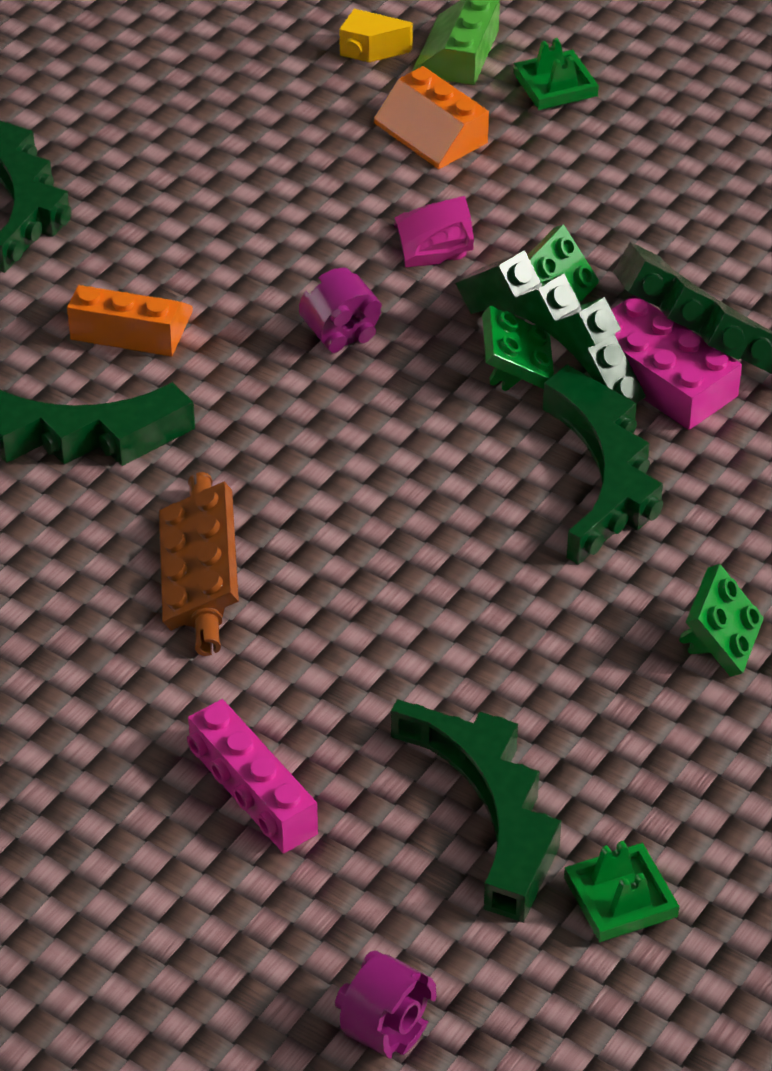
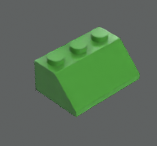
M460 0L439 14L413 71L424 66L443 80L475 85L499 31L500 0Z

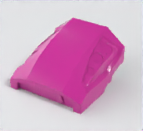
M465 196L428 204L394 217V225L398 229L403 249L405 268L440 264L446 259L459 260L466 256L467 251L474 250L472 221Z

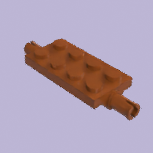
M198 472L196 473V485L194 475L188 478L190 497L159 510L162 621L170 631L183 625L194 627L196 652L202 656L212 655V643L215 653L221 650L219 625L222 624L225 607L239 602L232 489L225 481L212 486V477L208 473Z

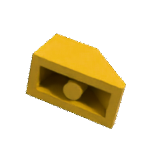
M353 9L339 29L340 56L369 63L409 53L413 49V22Z

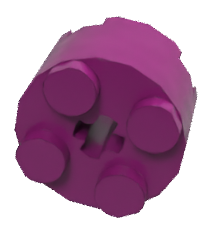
M346 267L332 269L319 276L318 279L321 283L310 294L307 291L303 293L299 303V315L326 348L333 353L340 351L344 346L355 341L360 343L368 342L376 334L374 326L377 324L381 314L382 303L362 279Z
M376 950L371 951L365 956L361 969L351 984L345 983L337 993L335 1007L341 1010L340 1028L345 1035L389 1059H392V1053L395 1051L404 1055L418 1041L429 1022L423 1019L422 1015L425 1011L427 1000L436 1001V984L431 977L394 957L382 954Z

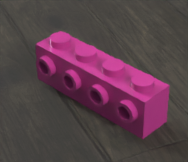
M223 699L188 717L189 736H187V743L192 753L203 762L215 779L226 788L238 805L249 814L261 831L272 840L283 854L318 835L317 802Z

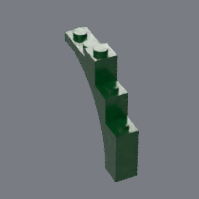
M0 121V182L10 193L14 202L9 222L0 231V271L6 273L15 262L20 260L26 249L38 240L41 233L53 237L63 226L67 225L72 211L69 206L68 191L53 186L54 178L51 172L50 160L36 156L37 148L34 142L33 131Z
M629 242L613 272L628 293L659 307L668 319L698 333L707 345L772 374L771 330L706 293L672 269L660 256Z
M525 250L482 267L455 283L471 314L484 311L491 305L499 310L508 311L545 330L559 341L581 363L594 380L635 403L646 397L615 336V333L620 331L621 328L605 297L580 305L565 274L541 282Z
M565 365L544 383L543 410L563 422L583 441L596 462L602 481V489L592 511L568 531L566 558L579 565L590 554L595 555L601 549L603 543L613 534L620 533L626 524L638 531L649 520H655L663 508V501H661L663 483L646 474L650 466V461L648 460L650 443L633 434L637 426V421L635 420L637 403L575 368Z
M173 382L134 398L95 405H62L38 402L0 390V457L6 463L43 445L47 453L54 454L64 465L101 447L107 456L111 455L121 466H124L195 429L194 402Z
M397 699L391 709V737L427 748L446 760L472 785L483 801L491 818L496 835L497 850L493 865L484 884V910L524 923L560 847L561 820L552 818L545 813L532 811L538 799L539 771L528 768L523 764L511 762L517 751L518 723L483 712H479L474 723L457 716L446 715L427 709L419 704H412Z

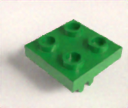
M558 38L553 39L551 47H549L546 41H542L537 58L514 63L513 74L538 110L549 109L554 106L598 96L599 85L574 50L562 52L561 42Z
M564 224L554 227L527 255L541 282L565 274L579 303L600 282Z
M490 305L482 314L486 363L495 367L489 378L490 385L494 386L499 381H502V390L507 391L520 380H524L544 389V383L554 375L550 334L537 325H532L515 317L508 311H502Z
M721 564L707 568L685 622L690 629L681 633L679 642L683 644L691 643L688 649L690 654L711 653L727 674L732 677L743 674L764 618L758 608L751 603L738 587L737 582L730 577Z
M620 841L617 843V848L614 851H611L609 846H604L598 857L565 867L564 879L599 943L676 918L679 915V905L643 842L627 847L625 841Z

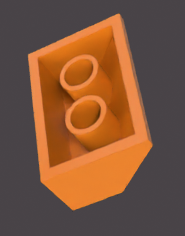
M422 66L397 80L374 117V124L434 167L441 169L488 143L489 111Z
M78 285L67 306L70 340L172 357L193 312V307L180 301Z

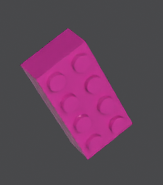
M633 295L611 309L621 328L620 331L615 333V336L646 395L644 400L690 430L738 397L742 363L707 345L702 337L668 319L661 310Z

